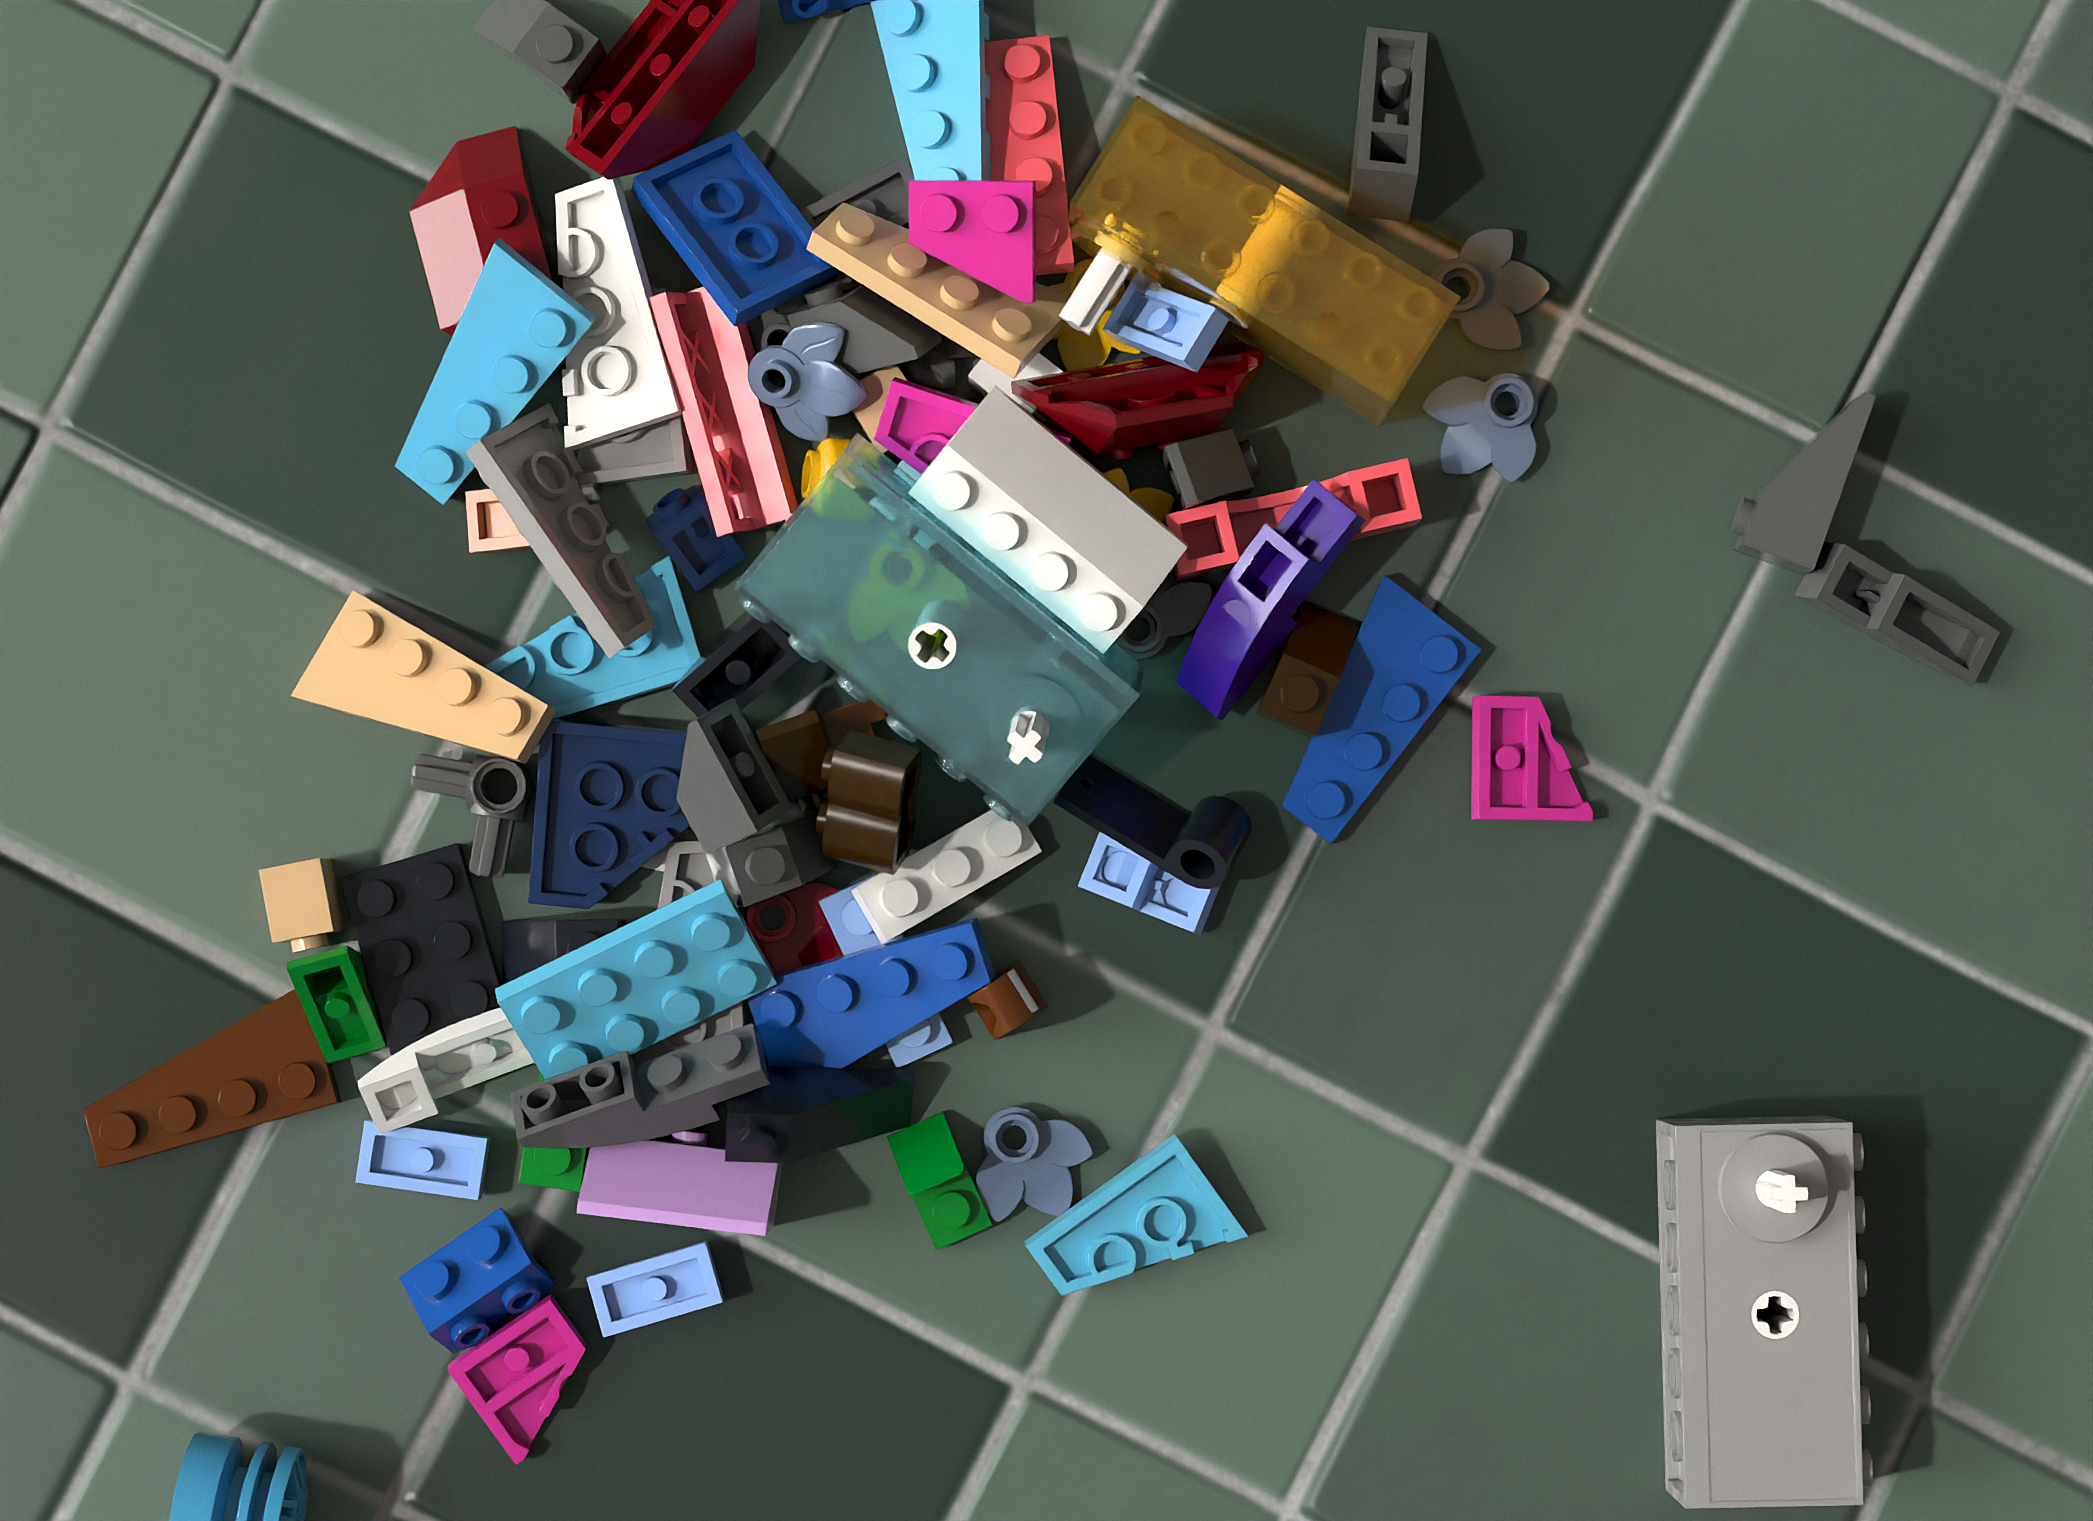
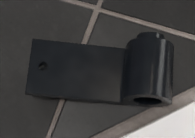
M1085 752L1053 802L1185 884L1199 889L1215 888L1224 882L1248 840L1252 829L1250 817L1245 809L1229 798L1223 796L1203 798L1189 816Z

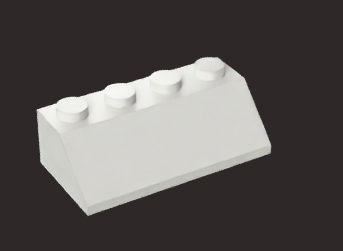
M996 385L920 475L908 492L920 504L1103 654L1142 610L1188 548V544Z

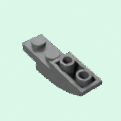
M753 1023L637 1065L626 1050L511 1092L517 1140L522 1147L561 1149L619 1145L654 1139L720 1120L717 1103L769 1085L770 1081L762 1040Z

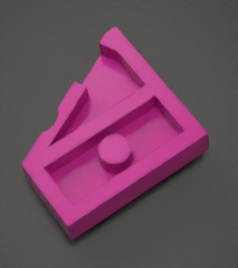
M909 180V244L1023 303L1035 302L1036 180Z
M1481 695L1472 697L1471 820L1593 821V811L1589 802H1583L1568 770L1572 766L1562 745L1557 743L1551 734V722L1540 698Z
M550 1294L448 1364L447 1371L515 1465L525 1459L534 1437L545 1418L549 1416L560 1396L561 1389L568 1377L572 1375L584 1354L586 1342L552 1294Z

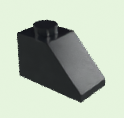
M767 591L718 636L673 686L672 691L698 718L731 698H734L740 711H742L805 655L810 634Z
M626 919L502 921L503 983H508L625 926Z

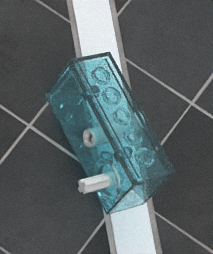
M856 433L755 556L732 588L742 595L739 598V602L753 617L763 623H769L772 619L791 635L788 638V642L801 656L813 663H818L821 659L839 673L840 676L837 678V681L848 694L862 703H866L871 699L889 715L886 717V721L895 732L913 743L919 738L937 753L934 758L936 763L948 775L960 782H964L968 778L986 793L983 796L985 803L996 814L1007 821H1012L1016 817L1028 827L1141 695L1145 668L1114 642L1104 654L1101 653L908 494L916 480L859 433ZM938 629L944 631L938 637L932 635Z

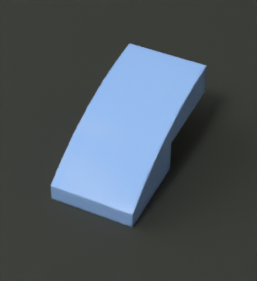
M1102 832L1098 834L1078 884L1083 889L1198 935H1201L1220 888L1219 885L1211 889H1199L1185 884Z

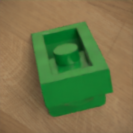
M343 946L287 962L288 974L327 1064L387 1047L379 1014L367 988L366 969L360 952L349 946Z
M943 1111L887 1136L909 1197L912 1196L936 1251L993 1226V1222L984 1207L977 1191V1186Z

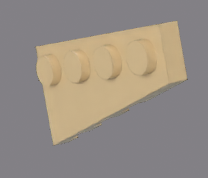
M844 202L812 231L806 248L809 252L1014 379L1066 323L1058 315L1070 296L1036 283V301L1033 303H1023L909 244V229Z
M354 590L291 694V697L300 701L332 708L364 719L375 720L421 735L425 734L525 764L557 712L555 708Z

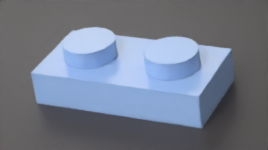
M1134 277L1102 329L1117 342L1197 373L1229 319L1213 306Z
M373 1120L364 1121L355 1182L479 1200L482 1198L491 1137L410 1125L379 1135Z
M708 1241L586 1277L603 1338L716 1305L725 1300Z

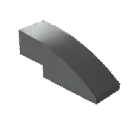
M1824 542L1814 570L1804 575L1794 595L1865 636L1968 686L1974 685L2001 633L1999 630L1907 575L1892 573L1845 544Z

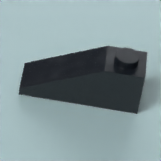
M767 1066L769 1085L726 1100L725 1162L790 1163L910 1126L914 1070Z

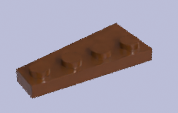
M294 989L82 1110L97 1166L100 1169L341 1102L332 1065L331 1063H326L297 992Z

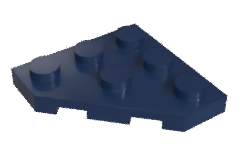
M552 718L540 739L528 894L529 904L590 909L690 826L676 800L687 731Z

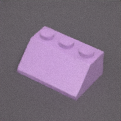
M686 1130L671 1134V1139L658 1137L619 1145L590 1147L578 1199L577 1213L766 1236L775 1225L782 1163L725 1162V1145L709 1144V1133L697 1130Z

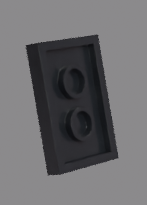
M461 843L448 845L339 878L391 1056L447 1026L481 1015L484 1012L501 1008L497 1002L495 989L502 986V981Z

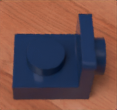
M695 485L685 491L679 488L664 495L654 505V513L645 520L696 592L746 558V555L731 535L717 537L708 502Z

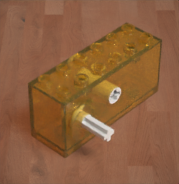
M1137 95L1070 201L1069 221L1071 232L1069 236L1094 260L1058 316L1068 322L1074 329L1090 336L1125 279L1154 292H1158L1161 287L1217 308L1229 319L1224 330L1246 344L1264 350V355L1380 426L1461 296Z

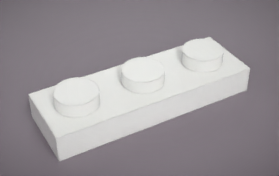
M1009 799L909 856L894 875L881 872L855 887L851 892L881 944H884L1041 853L1042 850L1013 800Z

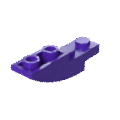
M1313 479L1275 528L1267 523L1262 526L1232 568L1198 626L1175 682L1216 718L1223 720L1298 625L1291 618L1292 614L1366 520L1324 485Z

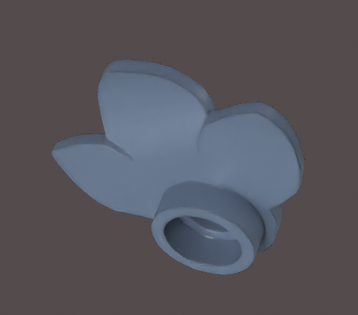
M814 322L796 326L788 334L782 345H772L760 350L752 358L748 367V383L754 395L763 403L775 407L784 427L797 437L805 440H826L830 431L828 416L835 417L847 414L859 406L868 396L866 388L853 375L840 365L834 363L844 343L846 330L832 323ZM769 369H776L784 375L786 381L784 387L775 386L769 380Z
M1502 373L1493 376L1486 382L1468 376H1459L1449 379L1438 386L1425 400L1422 406L1423 410L1432 418L1449 426L1444 433L1440 448V462L1444 473L1450 475L1471 474L1492 463L1499 475L1509 483H1512L1532 464L1536 452V442L1530 424L1537 414L1538 397L1531 383L1522 376ZM1502 394L1514 397L1517 402L1516 413L1510 416L1500 414L1495 406L1496 398Z
M1012 1106L1003 1108L989 1119L985 1127L984 1145L988 1155L977 1171V1191L987 1213L998 1222L1007 1217L1021 1199L1041 1212L1060 1216L1070 1208L1072 1202L1073 1186L1068 1167L1088 1159L1093 1154L1092 1149L1080 1129L1070 1122L1054 1119L1041 1121L1036 1114L1023 1107ZM1013 1125L1023 1128L1027 1135L1025 1144L1017 1149L1006 1146L1002 1138L1005 1129Z

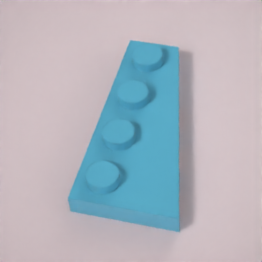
M500 238L493 244L395 464L397 469L442 505L445 504L475 467L465 451L484 437L509 425L597 318Z

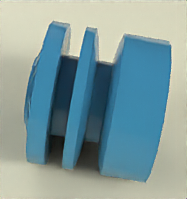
M202 1431L197 1432L193 1435L180 1467L173 1496L170 1521H304L308 1502V1486L306 1484L308 1468L305 1449L289 1445L284 1448L277 1462V1450L274 1443L264 1441L258 1446L249 1467L246 1468L244 1467L243 1443L240 1437Z

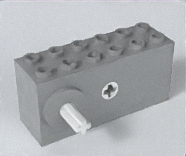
M1831 1116L1656 1119L1666 1491L1685 1509L1864 1505L1863 1488H1870L1872 1486L1873 1466L1870 1451L1862 1449L1861 1424H1869L1871 1418L1870 1394L1867 1386H1860L1859 1362L1867 1361L1869 1356L1868 1329L1865 1322L1858 1323V1297H1865L1867 1293L1866 1265L1863 1259H1857L1856 1234L1864 1233L1866 1220L1862 1196H1855L1854 1171H1861L1864 1161L1861 1134L1853 1133V1122ZM1769 1299L1771 1300V1308H1767ZM1757 1309H1762L1760 1311V1318L1756 1316Z

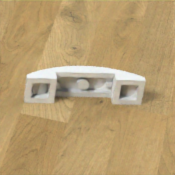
M497 1008L447 1026L416 1041L380 1063L357 1082L377 1131L381 1135L438 1114L435 1101L437 1098L535 1062L502 1009Z

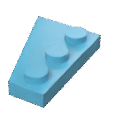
M1174 1133L1029 1237L1024 1243L1058 1292L1063 1296L1132 1274L1135 1269L1169 1258L1176 1260L1195 1254L1194 1250L1223 1241L1229 1243L1248 1237V1235Z

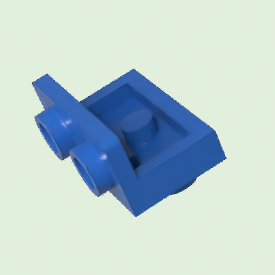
M501 1207L399 1277L427 1333L452 1353H458L462 1349L473 1347L482 1342L491 1329L513 1314L526 1311L534 1306L540 1299V1296L555 1284L550 1274L536 1263L512 1217Z

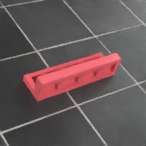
M704 287L688 292H664L649 297L717 537L749 533L801 517L771 407L754 395L748 383V367L756 354L747 323L744 322L734 327Z

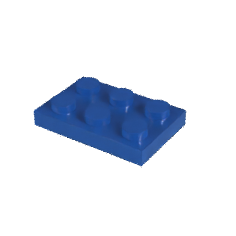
M736 129L633 177L632 194L734 327L835 278L837 275V268L806 250L813 228Z

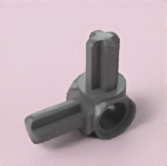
M427 754L417 755L411 771V786L415 790L466 799V807L470 809V813L479 814L469 863L470 872L479 876L502 878L506 872L515 821H525L527 805L531 802L534 794V781L530 772L523 765L511 760L479 754L475 756L473 763ZM501 770H509L517 780L515 797L505 804L495 803L488 793L490 778Z

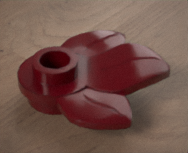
M810 882L792 892L786 891L743 907L742 917L773 970L774 975L843 955L818 902L819 899L839 891L838 889L829 884ZM770 905L778 906L784 912V923L778 929H769L762 922V912Z

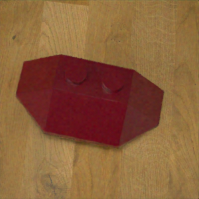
M651 0L581 87L573 115L572 135L568 136L565 149L607 180L650 170L686 153L755 67L761 0Z
M512 126L457 141L409 211L440 329L451 337L456 330L493 244L498 238L503 240L559 286L517 127ZM566 357L556 368L566 365Z
M1237 341L1214 345L1197 373L1152 356L1011 381L1012 394L1062 432L1071 434V440L1097 453L1100 459L1119 460L1134 456L1135 447L1156 444V448L1164 449L1168 445L1189 440L1195 436L1214 433L1265 363L1264 350Z

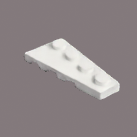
M602 177L555 194L558 274L563 275V290L597 317L566 355V369L562 370L563 396L567 397L568 426H564L565 448L570 450H576L682 415L649 299L653 294L620 178L607 180Z

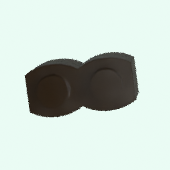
M851 729L838 746L831 745L828 748L821 769V780L828 782V798L823 801L816 820V833L823 835L824 856L891 875L897 872L909 855L913 839L916 816L915 799L922 763L920 748Z

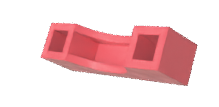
M1408 458L1349 471L1319 482L1366 520L1351 541L1416 526L1422 519ZM1308 485L1266 496L1233 501L1225 500L1166 514L1163 524L1188 544V548L1173 567L1176 580L1182 581L1232 569L1262 526L1267 523L1275 528Z

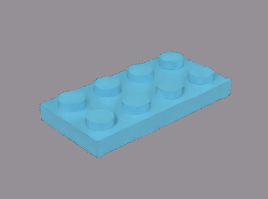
M720 879L496 988L495 993L499 1006L546 1080L626 1050L632 1055L777 983L773 970Z

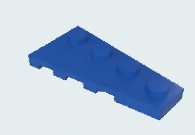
M1383 575L1365 618L1360 625L1342 676L1316 735L1309 741L1281 807L1325 842L1331 844L1481 649L1386 575Z
M976 917L775 974L776 985L747 998L761 1037L769 1066L842 1069L988 984L996 977V973L978 918Z

